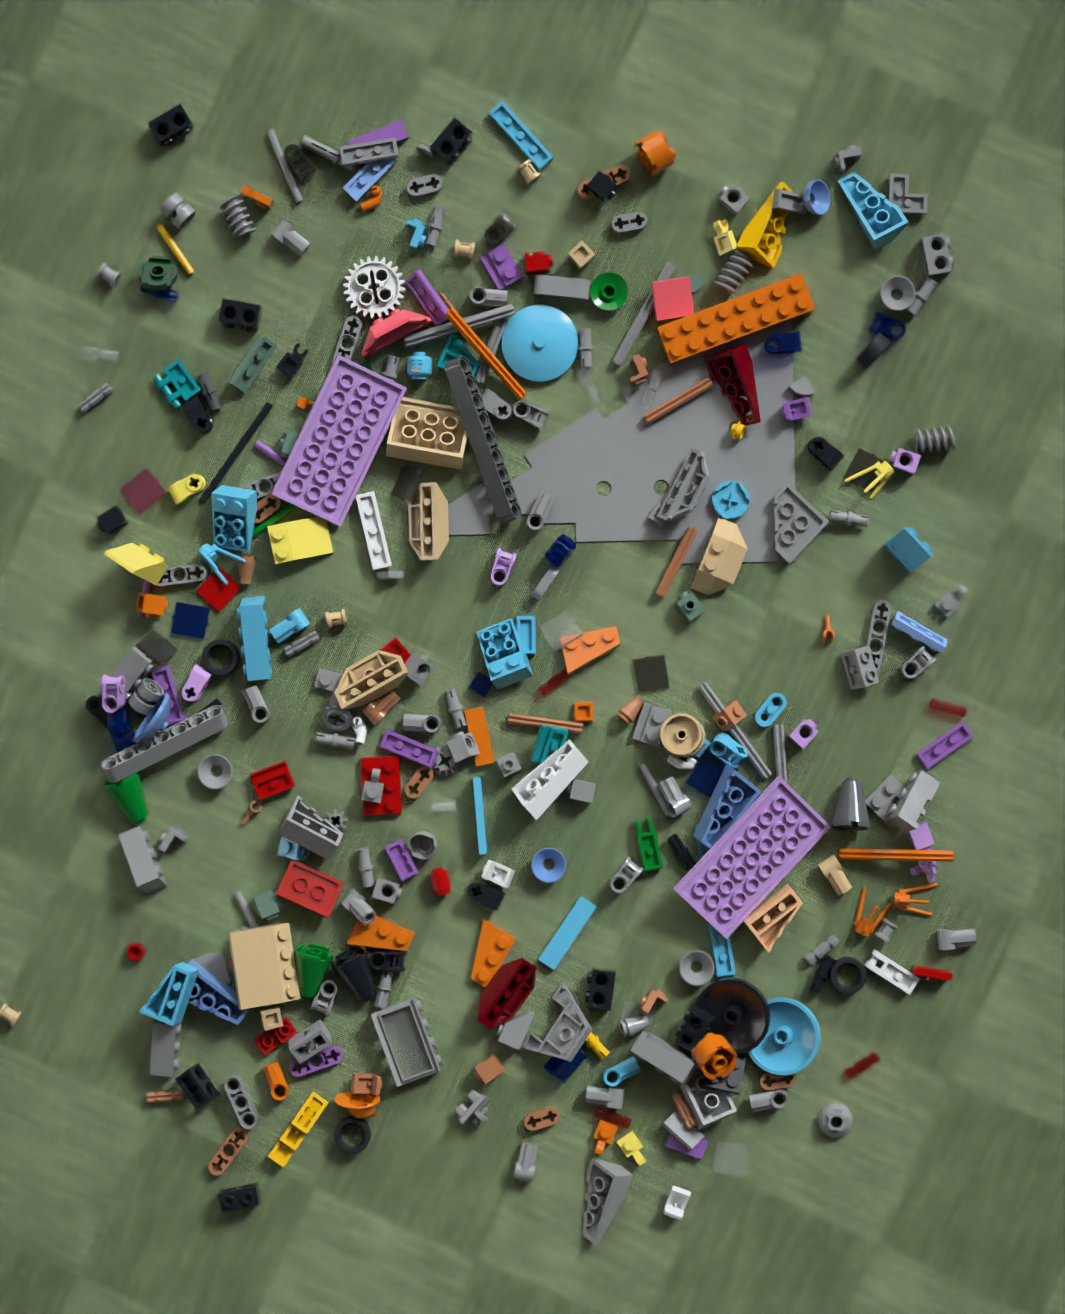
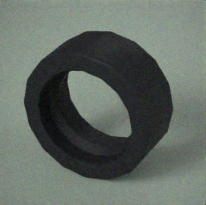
M879 332L856 360L868 369L891 342Z
M224 639L210 642L204 648L202 654V662L205 668L217 676L233 672L240 660L237 647L232 642ZM218 646L228 648L232 654L230 665L224 669L215 668L210 662V653Z
M852 957L837 959L829 972V980L832 986L844 994H854L860 991L867 979L864 966ZM845 964L855 966L859 972L858 981L849 987L841 985L836 976L838 969Z
M354 1116L343 1118L338 1123L334 1132V1140L337 1147L347 1154L362 1152L367 1147L371 1138V1130L368 1123L363 1118H355ZM356 1124L362 1128L364 1138L359 1145L349 1146L343 1142L341 1132L346 1125Z

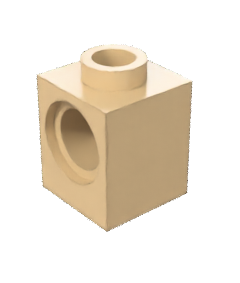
M581 241L568 253V257L582 270L595 258V254Z
M277 1004L257 1007L260 1023L264 1031L283 1026L280 1008Z

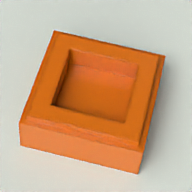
M574 702V722L594 721L593 702Z

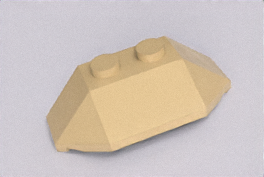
M436 482L418 483L417 489L408 503L409 543L418 554L420 560H438L449 542L448 501Z
M718 517L691 589L710 595L734 584L748 549L737 524Z
M378 650L346 668L334 693L342 710L366 705L397 688L407 676L408 671L401 656Z

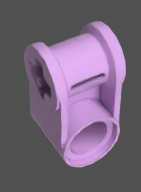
M498 548L491 572V581L494 585L503 586L506 584L517 553H507ZM502 572L505 575V579L502 582L495 581V573Z
M195 664L182 689L183 698L190 702L198 701L213 674ZM194 688V693H196V695L191 696L189 698L190 694L187 692L188 690H193Z
M103 675L102 707L108 713H114L125 704L126 680L124 676L109 677V675ZM111 699L115 700L116 706L112 705Z

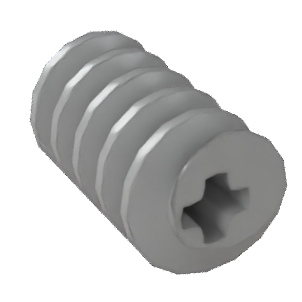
M235 195L224 200L220 204V208L225 209L223 215L228 216L226 222L231 223L229 226L230 230H235L232 233L233 237L242 238L252 234L257 229L250 228L253 221H246L250 214H243L247 208L240 207L244 201H237L240 195Z
M734 250L736 256H730L732 262L725 264L728 269L723 268L721 270L723 275L717 276L720 282L714 281L715 285L726 292L736 293L733 286L740 287L737 280H744L745 278L742 276V273H749L745 267H753L750 259L737 250Z
M950 426L946 427L945 432L942 427H939L937 432L935 428H931L930 433L925 428L922 434L919 429L915 430L913 442L916 454L918 448L924 453L926 447H928L930 452H932L933 447H936L939 452L941 446L947 451L949 445L955 450L954 434Z

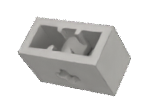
M318 1020L288 1039L289 1050L301 1064L332 1044L331 1033L323 1022Z

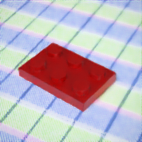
M399 756L361 758L362 794L365 780L371 781L373 768L381 769L379 783L384 784L381 803L363 800V814L402 813Z
M291 859L275 895L329 918L344 882Z

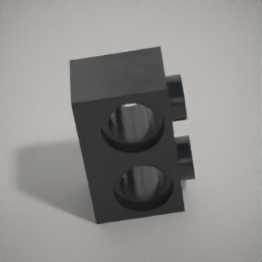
M181 104L148 122L149 127L161 146L172 144L175 142L176 137L189 134L194 127ZM178 118H185L183 125L177 126L175 124ZM162 127H167L168 133L164 136L159 135V130Z
M454 117L430 148L447 164L451 161L454 163L461 153L459 151L463 146L466 148L472 142V131ZM458 130L464 132V136L461 139H456L453 136ZM443 146H451L452 151L449 154H444L441 151Z
M223 298L219 322L223 323V327L234 329V326L242 327L243 331L253 332V329H259L262 306ZM228 310H235L236 315L233 319L226 318ZM248 313H253L255 316L254 320L250 323L245 322V316Z
M593 967L592 972H588L587 983H590V991H586L584 1001L588 1003V1008L611 1011L615 970ZM599 974H603L607 980L605 983L599 984L595 980ZM595 994H602L604 1000L601 1003H596L593 1000Z
M698 1006L688 1010L683 1018L685 1020L684 1025L680 1026L675 1034L677 1036L675 1044L691 1052L705 1035L709 1033L716 1017ZM694 1018H698L701 1025L697 1024ZM687 1034L692 1036L693 1041L688 1039Z
M199 1063L175 1078L196 1111L220 1095Z
M258 1182L221 1189L218 1193L222 1213L257 1206L262 1201Z

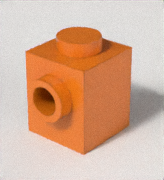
M138 592L135 611L143 612L145 617L157 618V615L164 616L168 606L167 597Z

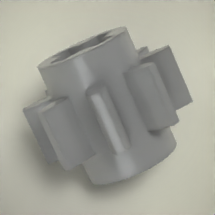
M335 808L334 814L327 813V816H329L328 821L333 824L334 820L332 817L336 818L339 816L341 824L337 823L334 826L338 830L340 826L345 829L346 825L343 823L349 820V818L343 817L345 811L337 813Z

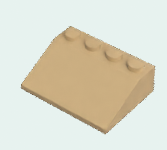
M403 397L391 422L386 456L461 470L468 434L458 407Z
M275 923L228 933L239 1010L300 999L289 923Z

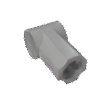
M284 219L281 220L271 233L275 239L283 245H287L300 257L311 245Z
M475 287L470 292L469 301L477 307H503L507 304V291ZM480 292L483 295V299L476 301L473 298V294Z
M539 493L527 518V527L531 531L536 532L542 529L555 499L546 494ZM532 518H539L541 524L538 527L531 526L530 520Z
M255 685L242 691L254 721L258 723L268 722L271 718V711L267 707L258 686ZM260 709H264L266 712V717L263 720L257 717V712Z
M404 714L403 731L433 733L440 730L442 726V720L436 715ZM431 718L437 721L438 725L435 729H431L428 726V721Z
M670 777L657 784L666 800V809L671 817H677L691 809L690 800L681 793L674 777Z
M353 888L341 901V904L364 925L372 923L376 912L366 903V898Z
M974 928L937 930L938 950L956 949V947L976 945Z
M587 1085L585 1103L602 1104L609 1108L621 1109L623 1106L624 1088L615 1086L605 1088Z
M781 1088L749 1095L752 1112L783 1108L788 1103L787 1092ZM782 1094L785 1099L783 1102L778 1103L774 1100V1096Z
M522 1142L519 1160L516 1162L514 1179L532 1183L538 1145Z

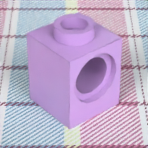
M898 448L896 452H892L889 462L892 463V468L913 475L916 472L921 455ZM903 455L909 459L907 466H903L899 462V458Z
M810 718L807 721L802 719L788 736L804 749L819 731L816 729L817 725ZM802 727H807L810 731L809 735L805 738L801 737L799 733Z
M923 821L918 823L917 829L908 831L915 850L931 849L930 845L935 844L927 822Z

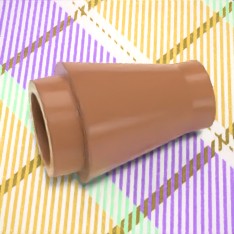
M241 555L239 557L246 561L245 563L237 561L240 583L250 584L256 561H254V556Z
M635 696L618 710L617 717L627 725L630 722L633 723L644 702Z

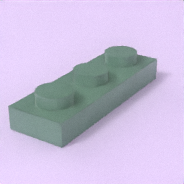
M260 334L229 383L246 393L277 345Z

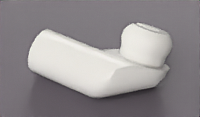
M354 717L351 726L356 733L355 744L357 746H364L367 727L360 717Z
M670 754L667 762L684 770H692L697 762L692 757L684 761L673 754Z

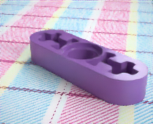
M331 1046L313 1055L321 1058V1065L313 1066L311 1063L312 1057L307 1059L310 1069L307 1070V1066L301 1068V1072L293 1069L296 1062H298L294 1059L289 1066L290 1073L299 1077L337 1064L343 1058V1050L339 1046ZM331 1050L339 1052L340 1055L337 1056V1060L331 1057L327 1059L329 1063H325V1057L322 1053L325 1052V1056H328L332 1053Z

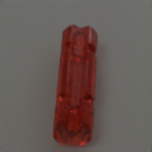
M564 668L561 673H557L546 681V684L543 683L539 686L538 689L542 695H546L550 692L549 690L556 688L565 681L564 679L570 678L573 673L568 675L567 668Z
M931 698L929 707L932 709H939V711L953 715L956 714L960 717H965L967 712L966 707H958L956 704L945 701L940 702V700Z
M872 1052L869 1054V1057H864L853 1064L852 1068L850 1066L845 1069V1074L849 1079H852L857 1073L860 1074L870 1068L871 1064L878 1063L880 1057L876 1052Z
M600 1106L596 1108L594 1113L596 1118H604V1121L617 1126L620 1124L625 1129L630 1127L632 1120L626 1116L623 1118L621 1114L605 1111V1108Z

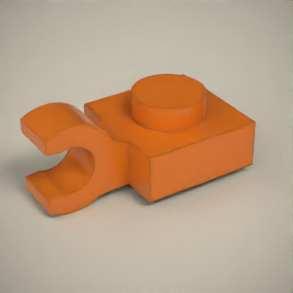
M602 1119L599 1120L593 1138L598 1139L594 1153L602 1155L605 1144H612L618 1128L617 1125Z

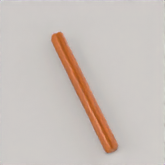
M453 308L449 309L445 313L448 320L517 399H522L526 395V391Z
M841 848L839 850V858L954 861V851Z

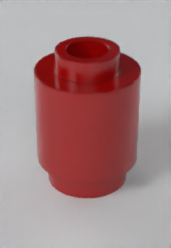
M443 867L432 869L429 878L436 896L451 893L450 888L452 886L447 869L443 870Z

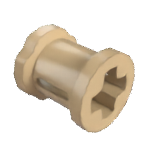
M530 159L523 162L516 169L525 177L527 185L533 183L541 176L540 172H537L531 165L532 161Z
M456 240L454 257L464 256L473 259L475 243L468 244Z
M345 609L333 613L325 612L328 629L336 625H348Z
M5 1003L0 1009V1018L10 1023L11 1027H14L22 1012H16Z

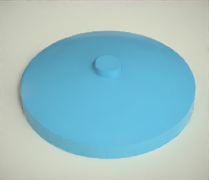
M533 305L518 311L508 321L502 335V351L508 366L518 376L533 382H547L560 377L571 367L578 351V336L572 321L562 311L547 305Z
M785 997L767 1000L771 1014L768 1033L762 1042L748 1053L760 1068L776 1075L797 1073L806 1068L818 1053L821 1033L817 1019L809 1008L797 1000Z

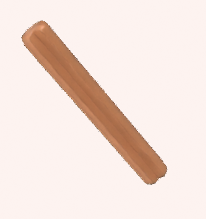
M706 378L644 415L648 424L652 423L713 386L711 380Z
M692 527L687 528L656 591L658 596L663 598L666 596L697 533L696 529Z
M513 713L508 715V723L538 728H540L541 724H544L545 726L565 728L569 732L582 733L583 731L582 723Z

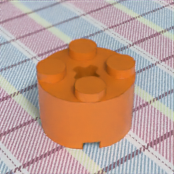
M653 131L634 143V148L638 147L639 150L636 153L639 161L647 172L652 171L651 176H655L672 166L674 158L677 157L672 147L669 148L665 142L667 139L662 131Z
M714 1033L706 1034L691 1051L697 1066L711 1080H716L715 1077L719 1076L722 1078L726 1077L734 1070L737 1064V1054L725 1037L717 1034L714 1035Z

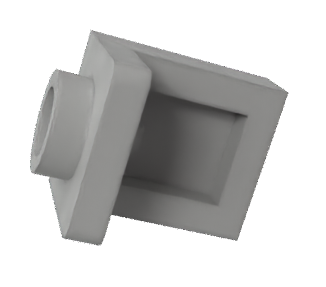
M855 145L844 147V150L838 151L837 157H834L836 169L839 168L840 173L845 172L844 161L860 158L862 156L861 147L856 148Z
M179 827L170 828L168 833H163L159 839V849L164 852L168 851L175 837L187 841L189 838L185 835L187 832Z

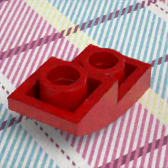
M287 1017L282 1019L283 1026L264 1031L253 1039L263 1056L297 1033Z

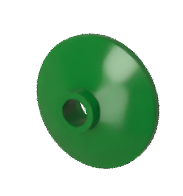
M605 272L593 280L590 287V296L598 308L606 311L616 310L626 302L628 286L620 275L613 272ZM611 289L613 294L608 296L605 291Z

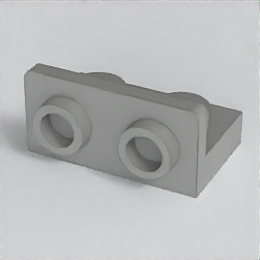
M869 646L840 653L851 690L879 683Z

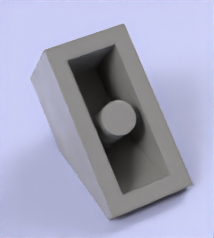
M529 1011L508 1020L504 1025H500L496 1034L499 1036L498 1041L520 1050L534 1017V1012Z

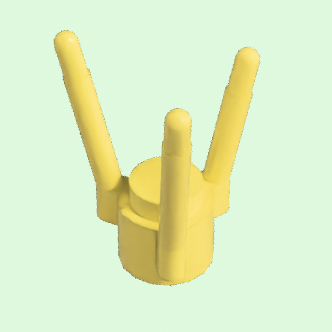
M878 461L873 466L845 479V482L847 483L876 469L874 473L877 478L864 489V493H867L881 480L869 496L872 499L895 472L886 461L882 464Z

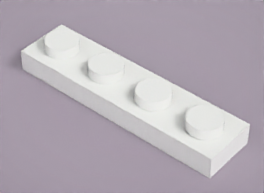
M375 491L356 495L373 570L392 566Z

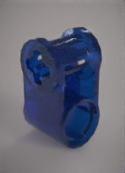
M874 311V318L871 326L867 328L868 331L875 334L880 332L883 336L892 340H899L906 332L903 322L881 312ZM893 326H899L902 333L895 335L891 329Z
M800 331L771 335L764 343L765 351L769 354L801 352ZM772 340H774L775 344L778 343L775 349L773 346L769 345L772 342Z

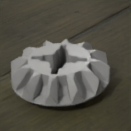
M334 704L332 707L327 706L326 710L323 711L322 722L330 730L344 731L351 726L352 715L349 709L342 710L341 707H336ZM339 714L340 718H338V720L335 721L336 715Z
M447 745L436 748L439 750V753L432 768L433 771L441 776L454 774L459 769L461 762L455 763L452 756L451 760H449L451 768L445 764L438 766L442 761L440 754L444 757H450L452 753Z

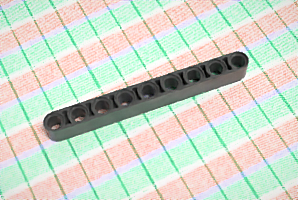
M465 356L445 363V372L496 517L502 524L519 519L521 517V508L471 365Z

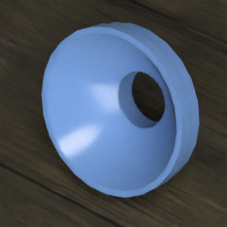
M822 180L809 182L802 193V203L811 214L823 215L830 207L829 189Z
M549 847L539 850L532 859L533 874L539 880L547 883L559 880L566 871L564 855L555 848ZM546 859H552L555 866L553 869L547 870L544 868L543 862Z

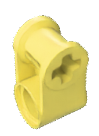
M191 474L170 485L167 489L176 505H179L202 491L206 486V481L201 475ZM193 479L200 481L197 483L198 487L192 486V484L194 483Z

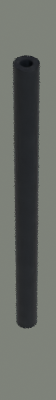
M266 402L204 491L202 497L207 500L210 498L211 493L215 491L273 405Z

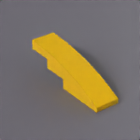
M312 1092L272 1149L268 1158L284 1168L328 1104V1101Z

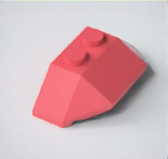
M397 309L389 313L390 317L384 320L383 318L372 322L373 326L368 331L362 351L363 357L367 358L403 339L404 336L432 324L430 317L405 309L402 311Z

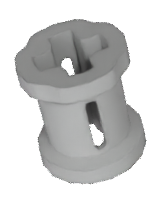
M105 262L100 266L96 274L98 279L102 278L107 281L111 287L116 285L121 276V272L112 270Z
M883 918V924L874 935L889 943L890 936L898 926Z

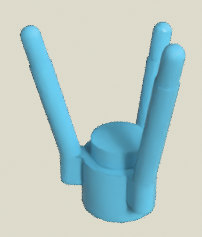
M204 544L199 549L198 556L227 585L228 581L219 572L218 567L214 563L218 558L217 552L243 563L246 560L219 548L215 544L212 546Z

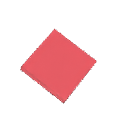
M689 276L651 282L655 319L657 321L694 314Z

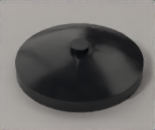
M739 978L716 980L701 992L695 1006L716 1017L709 1033L725 1037L736 1054L753 1050L768 1033L771 1022L768 1002L757 987ZM694 1018L695 1022L701 1025L700 1020L698 1018Z

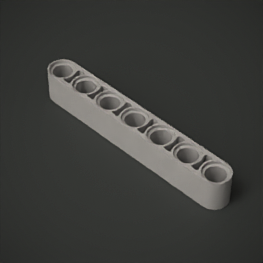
M211 706L165 729L163 732L157 733L146 741L136 743L106 758L101 764L102 769L109 782H118L225 729L228 726V720L221 706Z

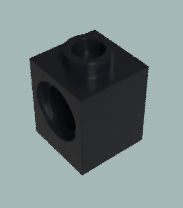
M598 171L587 184V189L604 203L607 199L611 201L617 193L615 190L617 185L601 171Z
M117 505L96 517L99 521L96 523L102 533L106 532V534H111L128 523L125 515Z

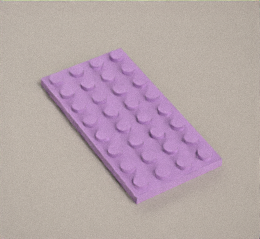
M337 354L271 494L341 527L407 388Z
M778 776L673 889L727 939L831 826Z

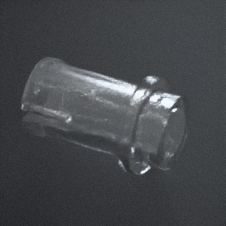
M435 800V802H432L433 814L439 815V813L456 812L455 800L442 802Z

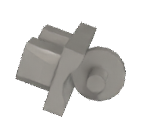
M472 1090L467 1099L473 1104L469 1109L464 1104H460L455 1112L460 1117L459 1121L462 1124L469 1125L472 1121L477 1125L480 1120L486 1123L488 1118L485 1114L489 1110L484 1106L490 1099L486 1095Z

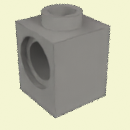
M731 184L729 187L725 186L719 193L721 196L719 202L735 215L741 211L750 199L734 184ZM735 194L738 197V201L731 203L728 201L727 196Z
M413 652L405 663L408 671L407 676L421 686L435 667L429 663L431 659L423 653L419 656Z
M463 731L452 735L454 739L447 741L455 763L465 761L480 754L472 732L464 734Z
M514 751L496 759L504 777L522 769Z
M573 779V783L570 782L568 785L567 793L570 794V799L592 803L596 783Z
M378 877L372 898L394 904L396 899L400 900L402 889L399 888L400 883ZM383 887H392L393 894L391 896L384 895Z

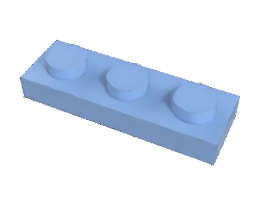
M393 158L367 163L343 189L358 202L397 160Z
M897 611L892 621L895 629L900 632H906L915 641L925 643L933 651L943 652L947 639Z

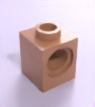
M493 1053L475 1065L476 1071L474 1074L480 1082L484 1081L487 1084L504 1072L505 1068Z

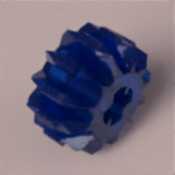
M563 534L550 546L545 553V558L552 565L560 567L574 552L576 543L572 538Z

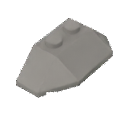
M691 448L657 515L658 518L671 521L692 513L693 509L697 506L698 499L706 489L710 478L703 452Z

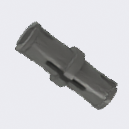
M205 372L196 376L203 391L201 394L203 397L205 396L210 411L213 412L221 409L222 406L216 395L217 390L215 387L213 388L208 373Z

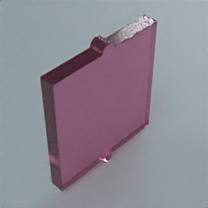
M148 468L144 469L121 488L128 497V502L132 503L139 513H142L167 493L158 482L159 479L155 478Z

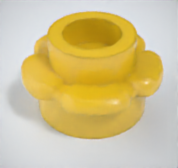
M740 421L737 424L734 423L730 430L732 438L741 440L745 433L746 425L741 424Z

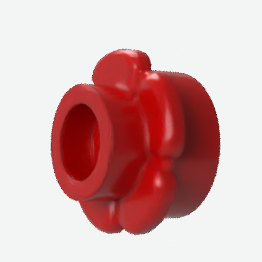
M138 942L130 944L127 947V957L130 960L140 961L145 956V948Z

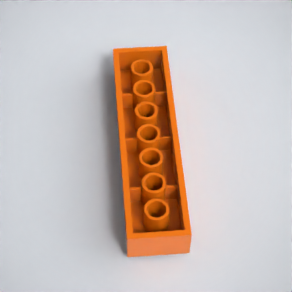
M800 273L657 327V333L669 365H673L814 312L815 306L803 274Z

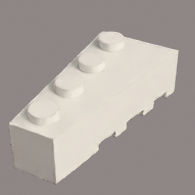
M569 739L511 790L528 812L537 820L586 766L588 760Z

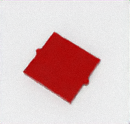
M218 566L219 572L228 581V584L225 585L213 571L196 592L206 600V603H210L220 612L242 587L232 579V575H228Z

